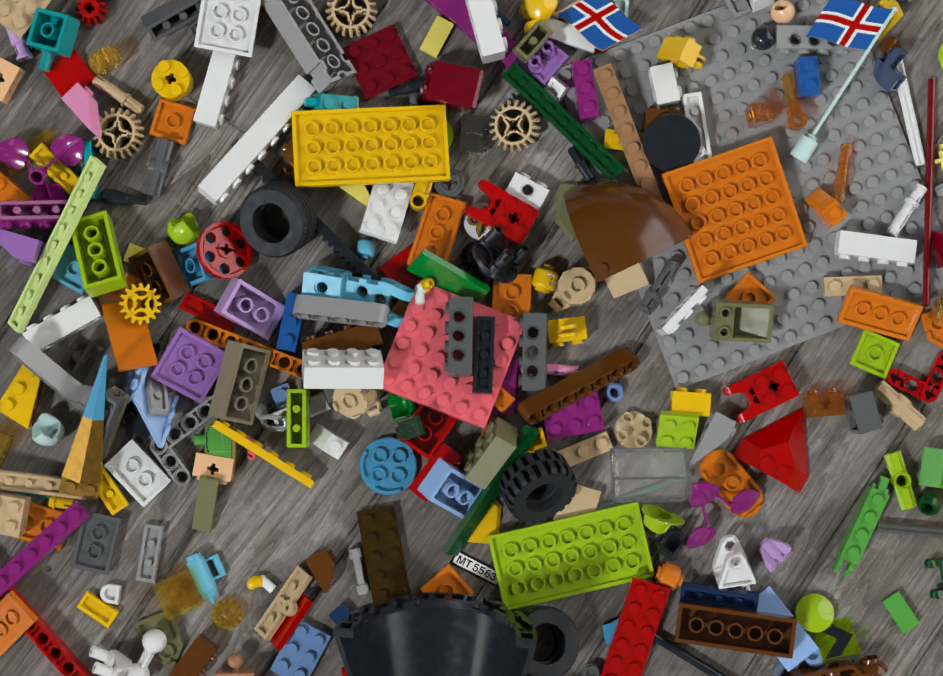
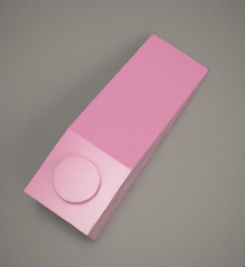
M77 82L61 99L86 127L100 138L102 132L98 104L92 97L94 93L87 86L83 88Z

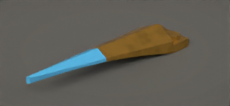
M107 354L103 357L65 464L58 493L94 500L98 499L102 480Z

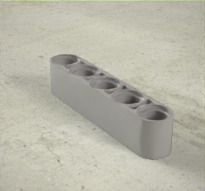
M296 295L292 315L300 319L383 328L386 327L389 307L381 303Z

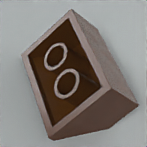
M166 240L151 245L128 258L143 287L149 284V290L156 289L154 295L161 296L157 299V302L162 303V305L157 306V308L191 292ZM151 299L149 302H150L151 306L153 307V301H152V299Z

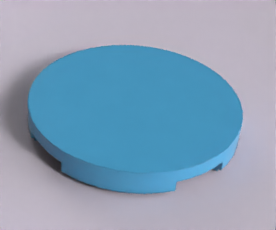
M384 437L373 441L363 451L360 459L362 479L369 488L379 494L393 495L402 492L413 482L417 472V459L413 450L400 439L394 437Z

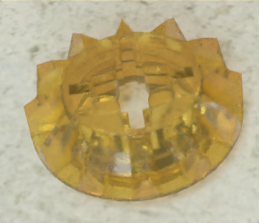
M228 598L220 600L212 609L213 622L223 630L237 627L242 620L241 606L235 600ZM227 606L229 612L235 613L229 617L228 622L226 616L219 615L226 611Z

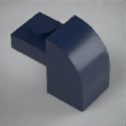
M892 48L887 53L886 59L877 58L873 68L875 80L888 92L895 93L907 78L896 69L908 53L903 48Z

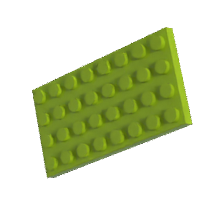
M638 501L487 535L502 602L508 607V610L631 582L633 576L641 579L655 576Z

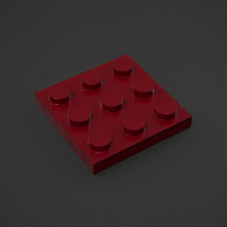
M394 24L342 48L347 60L349 59L357 72L355 77L366 101L418 77Z

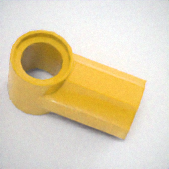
M433 182L415 183L409 199L411 210L418 212L424 209ZM419 197L422 199L423 204L416 206L413 203V199Z

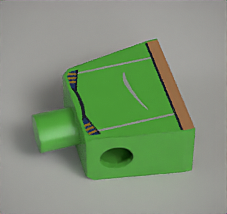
M228 422L231 424L229 428L236 432L239 429V423ZM211 425L205 426V434H194V445H205L206 454L238 458V443L217 431Z

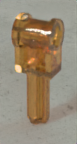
M787 74L780 78L787 103L785 105L788 116L787 126L792 131H798L807 124V116L802 110L800 100L797 99L792 75ZM796 118L801 122L798 124L797 122L794 123L793 120Z

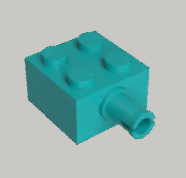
M36 8L26 45L43 52L38 69L50 72L53 57L56 55L67 58L71 57L81 21L66 14Z

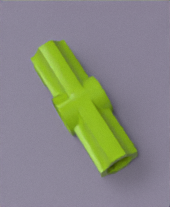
M897 450L884 454L890 476L889 482L893 486L900 510L916 507L917 503L911 487V477L907 473L901 451ZM902 475L904 482L898 485L897 477Z

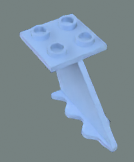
M148 367L138 368L128 373L126 378L128 383L123 391L130 395L128 403L133 400L156 445L162 449L166 437L171 430L170 423L175 414V404L179 396L175 395L172 398L168 394L170 411L168 416L149 415L145 381Z

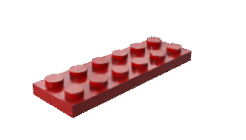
M635 576L632 577L600 676H642L670 592L669 587Z

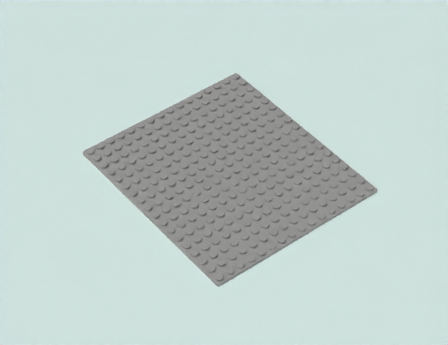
M788 0L794 5L795 15L786 24H778L772 19L771 8L773 5L756 12H751V14L733 20L727 5L611 48L605 53H598L585 58L591 59L592 71L606 64H612L636 130L643 133L645 110L650 108L651 105H655L648 69L649 67L666 64L656 57L665 36L674 37V35H678L683 38L690 36L696 39V43L702 46L699 54L706 58L705 62L702 63V69L673 67L677 68L678 78L676 82L677 86H681L682 94L700 91L702 93L712 156L772 136L808 244L806 247L700 284L697 283L684 241L641 261L649 281V285L637 289L641 300L645 296L644 292L652 287L668 259L673 260L679 265L661 292L660 301H657L652 308L651 315L647 314L675 388L687 387L847 325L836 320L845 296L823 297V277L882 275L883 294L907 301L922 296L925 194L918 203L919 207L915 208L897 238L917 240L914 264H910L908 267H898L893 262H889V265L877 264V260L860 262L855 257H851V260L839 259V255H833L837 231L844 230L889 236L886 230L890 227L905 203V198L911 194L917 183L924 186L889 95L875 80L873 73L875 60L871 50L814 136L817 138L816 143H818V146L805 164L790 155V152L802 134L805 136L807 133L812 134L866 50L854 48L846 56H837L836 53H829V55L819 56L817 53L798 55V52H790L789 55H779V52H773V46L763 51L756 49L751 42L752 33L758 27L766 26L773 35V29L777 25L813 26L829 0ZM790 37V42L798 45V39ZM809 37L810 43L817 45L816 38ZM817 56L820 95L814 99L796 100L794 61L798 57ZM571 64L561 67L555 76L569 86L568 91L563 97L569 114L603 146L605 129L615 130L594 73L593 77L600 116L597 120L579 122L570 68ZM680 97L679 103L662 106L661 109L680 107V110L684 111L682 97ZM606 149L625 167L613 182L628 183L636 186L624 152ZM588 161L589 166L591 167L593 173L596 175V177H594L596 183L610 182L590 161ZM649 162L662 199L671 205L661 174L669 171L658 169ZM817 188H821L836 199L848 213L844 219L830 229L827 228L804 201ZM932 210V230L941 229L935 212ZM933 244L931 249L930 293L943 288V268L937 269ZM749 271L776 296V299L771 303L774 304L771 343L713 341L709 336L710 323L707 326H699L695 320L697 313L706 311L711 315L712 298H724L746 272ZM703 285L708 290L705 294L707 298L700 305L691 308L693 313L686 320L678 322L680 326L673 334L661 336L655 331L695 288ZM723 310L722 315H727V310Z

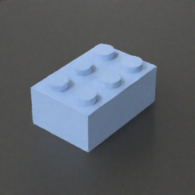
M439 457L417 490L431 502L463 519L482 488L466 480L464 471Z

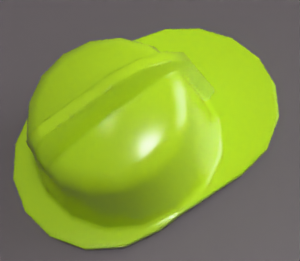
M643 504L641 506V510L644 513L643 525L657 534L666 532L671 525H683L685 523L682 517L667 512L652 504Z

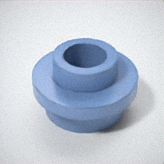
M618 383L608 384L604 391L605 397L612 402L619 401L624 394L623 387ZM613 388L617 390V395L612 396L610 393Z

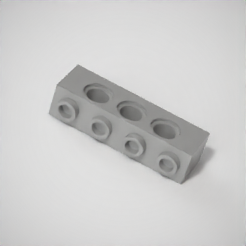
M777 25L773 29V37L775 39L773 52H779V55H789L790 52H798V55L817 53L819 56L829 55V53H836L837 56H846L854 49L838 44L831 45L829 41L821 38H816L817 45H812L809 37H806L812 26ZM790 37H796L798 45L792 44Z

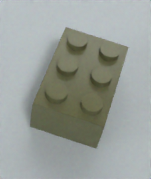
M499 417L494 422L491 421L488 424L484 436H480L477 439L476 447L473 451L470 450L465 457L466 465L464 470L466 480L484 490L487 488L517 447V427Z

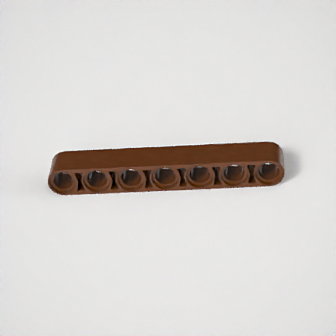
M623 347L525 399L518 405L517 410L529 425H534L636 370L640 360L628 347Z

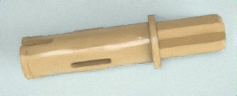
M99 74L93 79L92 85L120 102L122 107L126 106L136 114L143 112L144 105L133 99L130 93L126 94Z

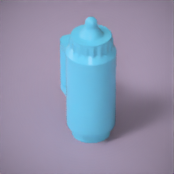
M198 552L186 558L188 562L186 565L198 593L204 600L208 599L214 604L215 595L218 594L215 580L227 574L218 553L205 559L204 555L202 556ZM211 559L218 573L215 577L212 576L207 561Z

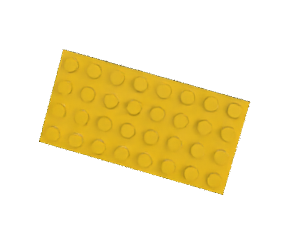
M445 105L291 111L295 187L297 188L450 181Z

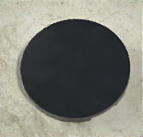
M666 113L653 119L646 127L642 140L643 151L653 166L664 171H672L689 165L695 160L701 146L700 133L694 122L688 117L680 114Z

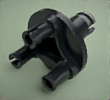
M497 225L493 226L485 236H482L472 246V255L478 266L470 275L485 284H488L491 279L506 284L512 283L517 278V268L520 266V262L530 253L529 249L523 244H520L514 253L510 251L508 254L509 249L502 250L495 245L496 240L503 234V230Z

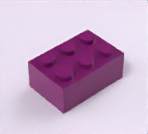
M597 391L543 419L546 440L604 430Z

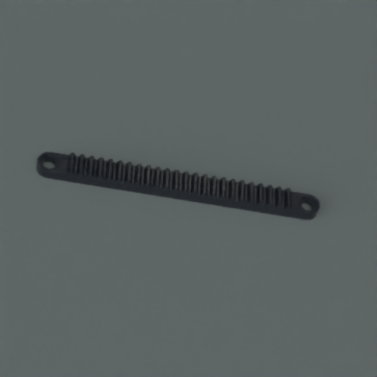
M236 139L231 146L233 147L239 140ZM257 160L253 164L255 167L252 172L259 179H262L264 184L280 181L261 161ZM316 216V235L319 238L323 237L322 241L324 243L328 242L327 245L330 248L334 247L333 251L339 253L338 256L341 259L345 258L344 262L346 264L350 263L349 267L351 269L356 268L355 273L357 275L361 274L360 278L364 274L370 275L371 280L381 281V278ZM392 296L390 302L395 305L400 299Z

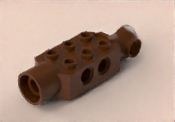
M867 655L861 658V663L853 664L849 659L821 664L818 667L809 666L791 670L790 676H882V674L888 671V667L879 660L877 655Z

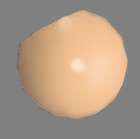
M788 0L777 1L771 8V17L778 24L789 23L795 15L794 5Z

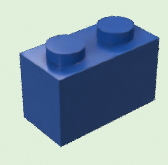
M817 56L798 57L794 61L796 100L817 98L820 95Z

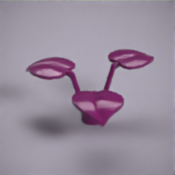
M72 134L57 137L50 146L51 151L56 156L45 167L37 165L32 168L30 159L27 158L29 154L28 145L19 138H9L0 142V160L6 166L15 170L22 169L25 166V161L27 162L28 172H30L29 180L37 185L32 191L33 201L64 200L65 195L62 187L58 183L48 185V182L44 180L48 175V168L57 159L66 166H74L81 161L84 153V141L82 138Z
M706 481L693 482L689 503L692 507H701L705 526L697 527L690 534L686 544L687 548H697L706 545L716 534V530L713 527H709L710 523L705 510V504L711 503L717 497L727 506L731 507V513L739 514L749 510L756 503L760 491L753 489L743 490L734 496L732 502H728L719 495L720 490L717 485L707 483Z

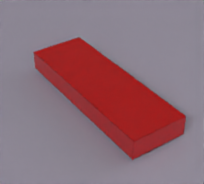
M191 293L184 296L179 307L180 310L229 332L233 331L236 324L215 312V304Z
M304 593L296 602L298 605L297 613L292 617L287 616L270 640L271 644L280 651L313 603Z

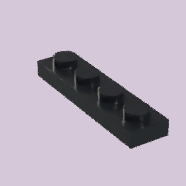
M476 316L472 394L492 395L495 317Z

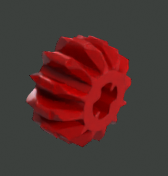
M77 0L80 6H75L74 9L78 11L76 17L78 19L81 18L82 24L87 23L89 27H92L93 23L97 26L100 25L99 19L105 21L106 18L103 14H108V10L104 9L107 6L106 2H102V0ZM93 7L95 10H91L92 13H89L88 10Z

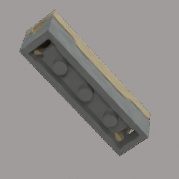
M116 386L105 391L102 460L109 454L130 398L129 394Z

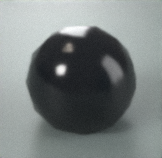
M766 26L756 28L751 36L752 45L758 50H768L775 42L772 33Z

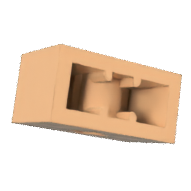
M0 58V78L5 80L0 82V101L8 105L25 71Z
M196 452L192 475L197 476V480H199L201 474L220 478L219 484L227 485V482L233 481L237 458ZM216 464L215 467L219 468V470L213 473L210 466Z

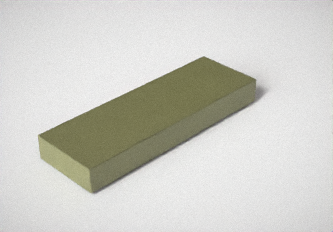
M201 474L192 529L205 532L212 531L220 478Z

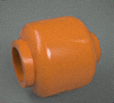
M664 562L662 565L657 566L654 579L657 584L674 590L677 586H681L684 575H681V568L679 566Z

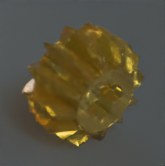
M113 45L100 48L90 55L88 59L90 68L97 75H105L120 66L122 62L119 51Z

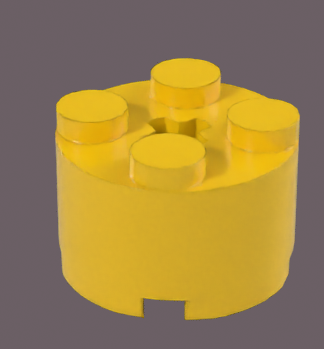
M176 60L160 61L152 72V86L162 98L177 102L189 96L192 92L194 85L192 75L181 62ZM173 78L176 79L175 82H172V83L169 82L170 79H173Z

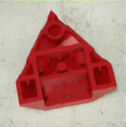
M803 408L742 438L733 453L735 458L753 466L798 493L801 492L809 477Z

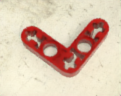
M943 351L936 355L924 381L895 368L889 369L884 379L885 382L923 402H934L943 387V370L936 368V366H941L943 363L941 359ZM935 371L941 374L939 382L932 380V374ZM896 372V377L903 379L905 376L906 378L902 382L898 380H894L892 382L890 374H894ZM909 380H913L916 383V388L913 391H909L906 388ZM931 385H936L937 388L932 387L930 391L932 397H928L926 399V394H924V391H929Z

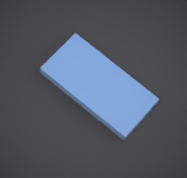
M770 586L759 593L758 612L793 616ZM798 621L793 658L777 657L788 672L818 649V646Z

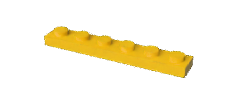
M214 419L211 427L306 487H312L314 481L310 479L312 475L304 470L301 473L294 469L296 465L288 460L285 462L279 460L280 455L272 450H269V452L262 449L263 444L254 439L252 442L246 439L247 434L239 429L236 432L229 428L231 424L225 420L220 419V421Z

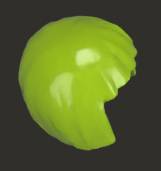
M187 212L181 218L170 219L167 233L175 243L186 245L198 238L199 225L195 216Z

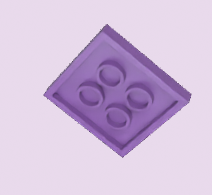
M179 326L158 360L157 365L152 370L150 377L202 403L219 375L225 350Z

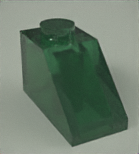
M420 415L397 423L398 427H395L398 438H403V441L426 434Z

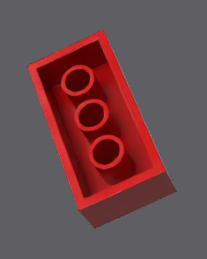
M420 405L398 436V439L430 460L458 419Z

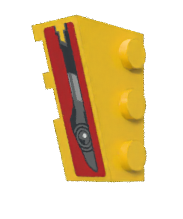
M22 365L0 400V412L25 428L32 429L35 424L34 421L45 383Z

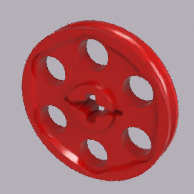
M220 221L209 225L200 233L196 243L199 263L208 274L218 279H232L243 274L252 261L253 249L243 236L241 227L231 222ZM222 227L228 228L230 233L228 237L222 234ZM207 233L213 236V243L206 241ZM237 239L243 240V249L237 246ZM225 247V250H228L229 252L225 254V252L222 251L221 248ZM206 252L211 253L213 257L212 262L206 261ZM237 257L243 260L242 267L236 265L235 260ZM221 264L227 266V274H223L220 271Z

